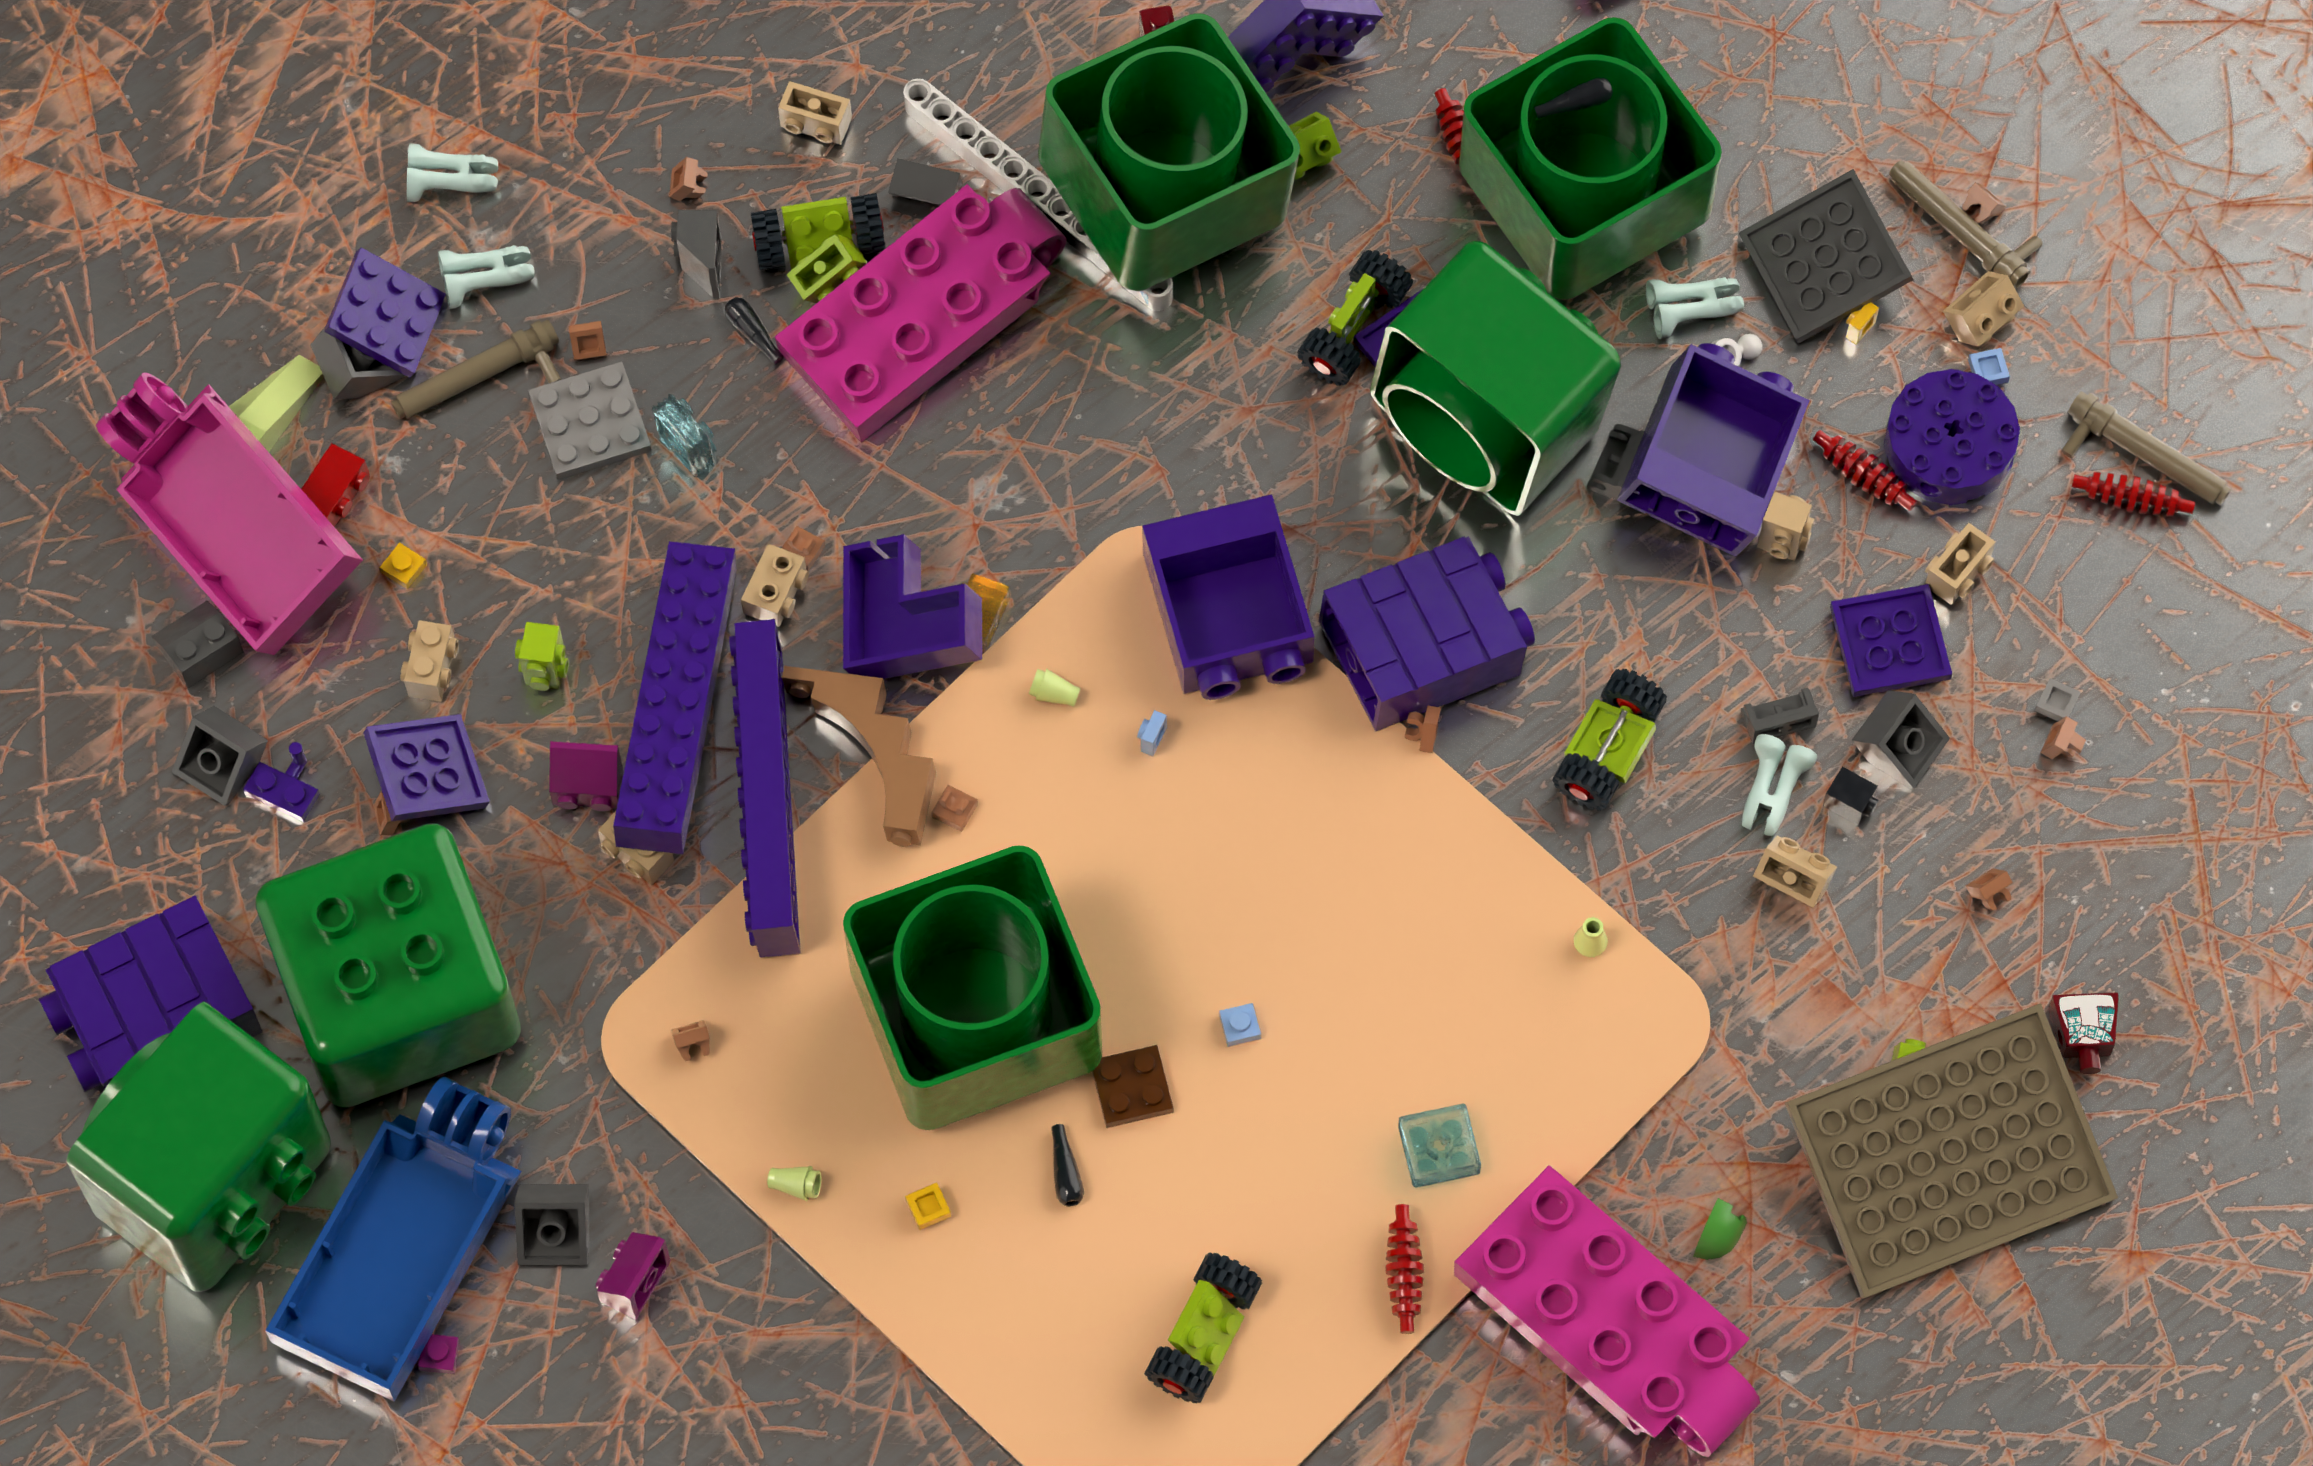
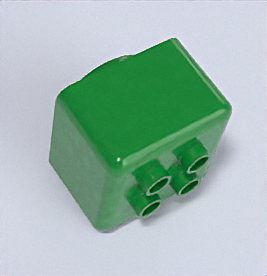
M1201 13L1187 15L1059 74L1048 83L1038 148L1039 162L1116 280L1124 288L1131 291L1146 290L1280 226L1286 219L1300 153L1299 142L1221 26L1211 16Z
M1611 17L1599 21L1472 92L1464 104L1459 168L1464 179L1532 273L1544 284L1547 292L1554 298L1567 300L1582 294L1703 225L1712 213L1722 149L1717 138L1635 28L1624 19ZM1598 77L1605 78L1611 84L1613 95L1604 104L1587 109L1549 115L1537 119L1533 107L1546 103L1589 80Z
M1471 241L1466 243L1386 327L1370 393L1378 406L1388 414L1393 425L1405 441L1433 468L1465 488L1483 492L1502 509L1512 515L1519 516L1599 430L1621 368V359L1617 350L1598 334L1594 324L1585 315L1573 309L1569 310L1547 292L1544 284L1536 275L1525 268H1517L1490 245L1481 241Z
M425 824L272 879L259 889L255 899L258 916L307 1052L323 1092L332 1104L339 1107L358 1105L511 1048L519 1039L521 1024L506 974L454 836L446 827L439 824Z
M1018 845L1000 850L856 902L845 913L843 926L850 973L905 1114L915 1127L922 1130L941 1128L1086 1075L1099 1065L1102 1058L1100 1002L1042 859L1033 849Z
M202 1002L196 1005L171 1033L162 1035L148 1043L118 1071L92 1108L82 1134L68 1153L67 1164L97 1218L189 1289L202 1292L215 1286L240 1257L248 1259L255 1254L269 1235L270 1225L268 1224L285 1204L293 1206L307 1194L316 1178L314 1171L329 1152L331 1139L306 1077L207 1002Z

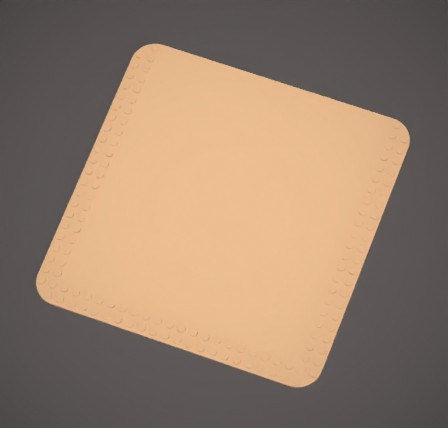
M1142 526L1121 530L1099 544L983 653L982 660L975 661L909 723L911 738L907 755L933 758L936 770L921 845L910 844L907 847H901L887 841L883 828L886 803L884 781L876 763L871 759L793 832L801 954L759 957L757 946L750 945L749 932L746 931L745 912L748 911V905L744 899L742 880L615 1000L603 1023L601 1035L602 1053L606 1066L614 1080L1022 1466H1300L1471 1292L1466 1285L1454 1276V1261L1540 1173L1550 1165L1575 1187L1693 1068L1702 1056L1708 1042L1710 1013L1701 989L1686 972L1436 753L1419 751L1421 740L1410 741L1406 739L1405 733L1407 728L1399 722L1375 732L1347 675L1315 647L1314 662L1305 664V673L1290 682L1272 684L1267 681L1266 675L1263 674L1239 680L1241 684L1240 689L1234 694L1221 699H1204L1200 690L1184 694L1143 556ZM1037 669L1045 672L1048 669L1074 686L1081 688L1074 707L1067 704L1035 700V696L1029 694ZM1154 710L1167 715V729L1154 756L1141 752V739L1137 738L1143 720H1150ZM947 785L978 799V805L962 832L932 818L931 812ZM1018 845L1033 849L1042 859L1100 1002L1102 1057L1157 1045L1174 1113L1106 1128L1093 1073L1090 1072L935 1130H922L915 1127L905 1114L850 973L843 926L845 913L856 902L1000 850ZM1591 917L1598 918L1603 923V929L1608 939L1605 951L1595 957H1587L1580 954L1574 946L1575 933L1583 925L1584 921ZM1253 1003L1261 1032V1039L1228 1047L1219 1011ZM704 1020L710 1037L709 1055L704 1056L701 1047L694 1043L689 1048L691 1060L685 1061L676 1048L671 1029ZM1056 1124H1063L1065 1126L1067 1140L1083 1183V1199L1075 1206L1068 1207L1061 1204L1057 1199L1055 1191L1051 1127ZM812 1166L814 1170L821 1172L820 1192L817 1198H809L807 1201L776 1189H770L767 1185L768 1174L771 1168ZM937 1182L951 1211V1217L919 1230L905 1196ZM1398 1204L1409 1205L1410 1220L1417 1223L1418 1232L1410 1235H1416L1420 1239V1246L1414 1248L1422 1251L1423 1258L1416 1262L1424 1264V1273L1416 1275L1423 1277V1286L1415 1289L1422 1291V1300L1413 1303L1421 1305V1313L1414 1318V1333L1412 1334L1400 1333V1318L1392 1314L1391 1308L1399 1303L1390 1301L1389 1293L1395 1291V1289L1388 1288L1387 1279L1393 1276L1387 1275L1385 1271V1266L1392 1263L1386 1260V1252L1395 1249L1388 1247L1387 1241L1389 1237L1395 1235L1390 1234L1388 1230L1389 1224L1396 1220L1395 1205ZM1210 1252L1212 1254L1218 1253L1221 1257L1223 1255L1228 1256L1230 1260L1233 1261L1235 1259L1239 1261L1240 1265L1249 1267V1271H1254L1257 1277L1261 1278L1262 1285L1249 1309L1236 1308L1244 1316V1319L1200 1403L1186 1402L1181 1397L1178 1399L1172 1393L1164 1392L1163 1388L1156 1387L1153 1384L1154 1382L1149 1381L1144 1373L1159 1346L1164 1348L1165 1346L1170 1347L1172 1350L1176 1349L1168 1341V1338L1196 1286V1282L1193 1279L1205 1255Z

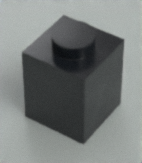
M1842 766L1826 792L1823 806L1859 825L1864 815L1870 818L1878 805L1879 800L1875 798L1878 785Z

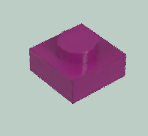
M432 1334L420 1355L419 1370L455 1375L460 1344L459 1337Z

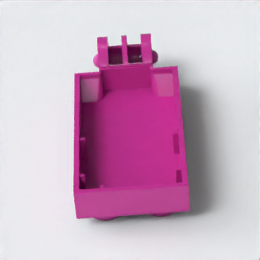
M966 184L774 337L778 350L862 443L1037 303L1039 291L1051 274L1047 268L1063 251L1066 245V237L1020 188L1005 191L988 204L984 197L976 194Z
M142 373L134 381V388L127 395H122L117 400V406L113 411L105 413L96 424L98 432L104 440L122 457L134 463L133 467L122 477V483L116 490L252 648L257 652L275 655L363 559L209 384L187 406L173 389L163 381L149 373Z
M1550 1165L1454 1261L1455 1277L1635 1435L1643 1432L1656 1438L1668 1425L1674 1434L1692 1450L1702 1456L1709 1457L1760 1404V1398L1747 1379L1728 1363L1750 1338Z

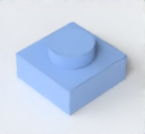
M2001 348L1969 354L1968 362L1972 373L1979 374L1995 385L2009 382L2010 375Z
M1154 710L1150 720H1143L1137 738L1141 739V752L1154 756L1167 729L1166 714Z
M1253 1003L1219 1011L1228 1047L1261 1039V1032Z

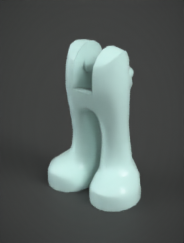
M409 143L407 202L419 201L424 191L429 189H449L471 193L495 191L498 179L489 174L498 171V160L493 157H487L484 154L463 155L426 150L420 144ZM424 169H448L458 173L424 171Z
M513 245L486 252L465 254L454 253L450 250L438 251L439 267L442 279L444 280L449 309L461 306L464 295L472 290L511 286L533 279L535 276L533 265L523 264L531 259L528 247ZM479 268H493L489 271L463 273Z
M1723 277L1682 284H1669L1659 279L1648 280L1646 283V298L1649 308L1654 310V329L1658 339L1671 336L1675 326L1685 320L1724 317L1743 311V298L1741 296H1730L1740 289L1737 279ZM1687 299L1703 300L1700 302L1668 304Z
M1760 734L1756 737L1754 748L1759 758V767L1744 806L1742 826L1751 830L1754 821L1757 819L1758 809L1762 807L1771 810L1766 820L1764 835L1774 836L1784 819L1798 778L1802 773L1815 765L1817 754L1807 747L1791 745L1788 748L1776 790L1773 795H1769V788L1785 751V744L1779 738Z

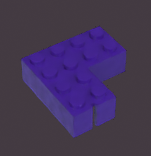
M1264 0L1228 38L1265 93H1267L1274 87V82L1283 73L1290 71L1294 67L1295 61L1303 53L1344 57L1354 50V45L1363 36L1370 34L1375 29V24L1384 16L1374 0Z
M904 534L877 539V546L871 541L843 546V669L849 674L885 679L982 660V598L964 583L921 592V549Z

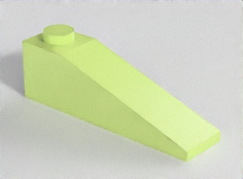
M298 355L232 403L229 408L265 449L270 452L324 378V375L319 365Z

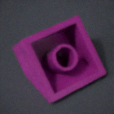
M550 741L549 792L552 804L563 809H575L577 806L591 807L596 811H609L611 808L617 809L624 774L618 745Z
M632 1232L627 1241L621 1240L613 1255L615 1261L609 1270L604 1269L596 1282V1288H598L597 1294L600 1302L636 1320L671 1260L664 1239Z

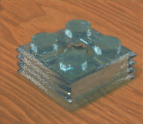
M668 394V398H663V402H658L657 406L652 407L659 437L694 477L699 478V473L704 474V469L709 470L710 466L715 465L713 453L717 449L711 441L714 435L705 422L697 423L691 416L694 412L684 398L677 400L674 395Z
M1462 1103L1399 1117L1398 1128L1413 1187L1417 1188L1480 1174L1481 1161L1466 1104ZM1440 1140L1442 1145H1447L1445 1150L1438 1151L1437 1148H1433L1434 1141Z

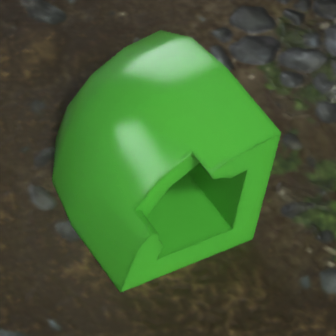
M1718 1198L1701 1234L1693 1257L1709 1260L1720 1258L1731 1252L1747 1224L1746 1217L1744 1215L1738 1217L1732 1214L1733 1206Z

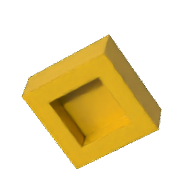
M1871 302L1864 305L1862 309L1850 314L1846 321V324L1849 325L1846 338L1855 345L1860 342L1876 323L1879 307Z
M399 542L379 568L382 574L408 590L427 566V561Z
M937 1182L905 1196L919 1230L951 1217V1211Z

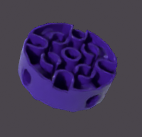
M1948 369L1926 373L1904 387L1892 404L1883 445L1890 466L1898 476L1897 479L1907 484L1906 489L1926 501L1957 505L1967 503V500L1977 499L1982 495L1986 496L1998 489L2011 471L2017 450L2020 426L2014 405L2000 387L1979 374Z

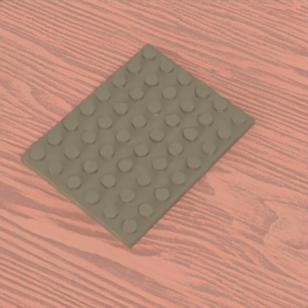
M2041 1003L1785 1102L1862 1299L2118 1198Z

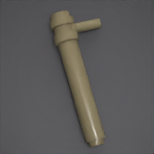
M1900 160L1891 168L1889 175L1892 177L1891 181L1983 263V269L1987 272L2008 275L2015 290L2028 279L2031 271L2027 268V263L2024 259L2042 247V241L2038 236H2033L2013 251L2005 243L2000 244L1910 162L1905 163L1903 160Z
M548 319L543 322L538 320L530 324L529 329L525 331L520 329L512 333L511 338L396 395V399L391 401V404L399 419L403 417L409 419L522 361L527 363L533 359H536L548 383L562 380L547 352L554 349V345L560 343L558 336Z
M2081 391L2074 399L2067 413L2073 416V421L2079 425L2061 450L2067 457L2072 458L2088 434L2092 432L2098 437L2103 435L2212 505L2216 502L2221 506L2229 495L2231 488L2226 486L2228 482L2119 415L2117 409L2106 403L2103 405L2094 394L2089 393L2087 395Z

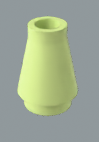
M1037 669L1029 694L1035 696V700L1067 704L1074 707L1081 688L1074 686L1046 669V672Z
M1595 917L1586 919L1574 935L1576 950L1587 957H1595L1602 954L1608 944L1603 923Z
M812 1166L771 1168L768 1174L767 1185L770 1189H776L807 1201L809 1198H817L820 1192L821 1172L814 1170Z

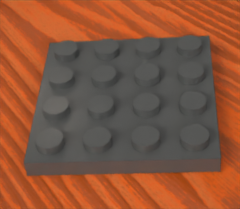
M1854 169L1739 232L1797 343L1808 339L1848 317L1851 313L1862 309L1864 305L1873 303L1914 280Z

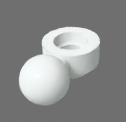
M1745 334L1737 342L1730 338H1723L1711 343L1731 352L1735 358L1734 365L1737 366L1740 364L1741 358L1752 360L1757 358L1762 352V342L1754 334Z

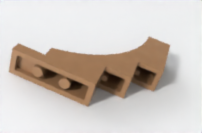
M784 666L782 680L786 693H790L798 698L811 696L815 713L833 721L849 732L868 751L876 763L884 781L886 794L883 828L887 841L901 847H907L910 844L921 845L936 770L933 758L907 755L911 738L908 718L882 715L887 695L883 678Z

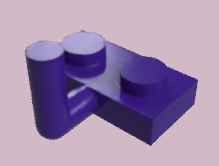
M293 742L289 746V752L293 761L285 773L259 762L243 791L245 795L304 822L320 793L317 788L297 779L304 769L307 759L302 745L298 742Z

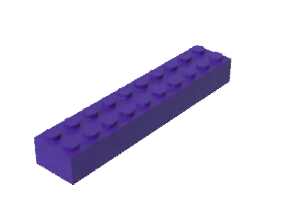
M669 541L613 828L616 847L684 854L736 578L735 548Z
M775 619L734 623L735 636H729L731 656L734 657V666H731V677L736 691V696H733L734 716H737L738 724L737 727H734V734L740 756L736 757L737 775L741 781V788H738V801L743 814V818L739 819L741 839H744L745 849H741L743 870L746 871V880H743L744 899L748 905V911L745 912L746 931L749 932L750 945L757 946L760 958L801 954L785 687L782 680L784 670L782 646Z

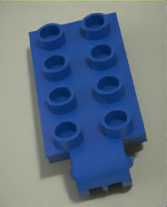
M442 1077L435 1083L423 1102L417 1121L401 1114L392 1122L383 1121L265 1331L271 1343L395 1402L522 1172L493 1158L508 1128L511 1108L498 1101L489 1099L474 1090H470L449 1078Z

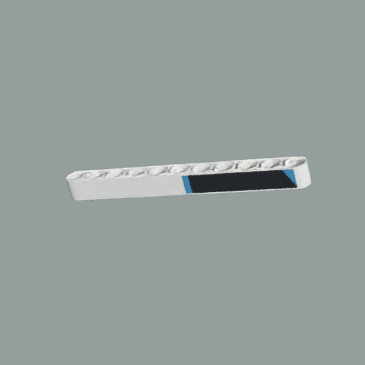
M917 78L905 85L903 91L905 109L911 118L1002 191L1020 188L1066 237L1068 244L1119 284L1089 237L1079 234V232L1083 231V228L1049 178L929 82ZM915 97H924V98H925V99L922 100V101H914V100H912V99H914ZM942 115L949 117L946 120L936 119L937 117ZM966 134L973 136L970 139L959 138ZM986 154L997 155L994 158L990 159L983 157ZM1010 173L1020 174L1018 177L1015 178L1007 176ZM1034 192L1044 193L1040 197H1034L1031 194ZM1058 211L1068 212L1065 216L1055 215ZM1171 278L1143 291L1126 289L1154 311L1167 309L1173 301V282ZM1156 288L1165 290L1161 294H1155L1151 291Z

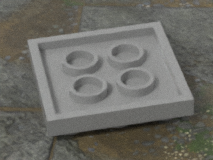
M622 361L528 390L557 480L652 451Z

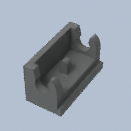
M897 158L888 193L896 197L903 196L941 205L961 189L963 181L958 172Z
M1615 424L1613 430L1609 433L1607 442L1589 479L1587 489L1615 500L1618 499L1644 431H1638L1622 424Z
M1809 688L1801 689L1802 692H1799L1797 695L1753 707L1751 703L1745 704L1741 708V714L1752 744L1755 743L1756 737L1760 734H1767L1777 738L1816 727L1819 712Z

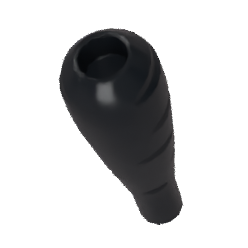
M1594 78L1546 103L1533 107L1536 118L1540 119L1549 115L1598 106L1611 99L1613 90L1608 79Z
M735 297L725 305V316L745 338L759 348L774 365L781 362L784 356L774 345L763 323L750 304L743 298Z
M1056 1124L1051 1127L1055 1191L1059 1202L1064 1206L1070 1207L1078 1205L1082 1201L1084 1188L1078 1166L1067 1140L1065 1126L1063 1124Z

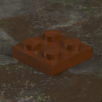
M1157 1045L1102 1057L1099 1065L1092 1071L1106 1128L1174 1113Z

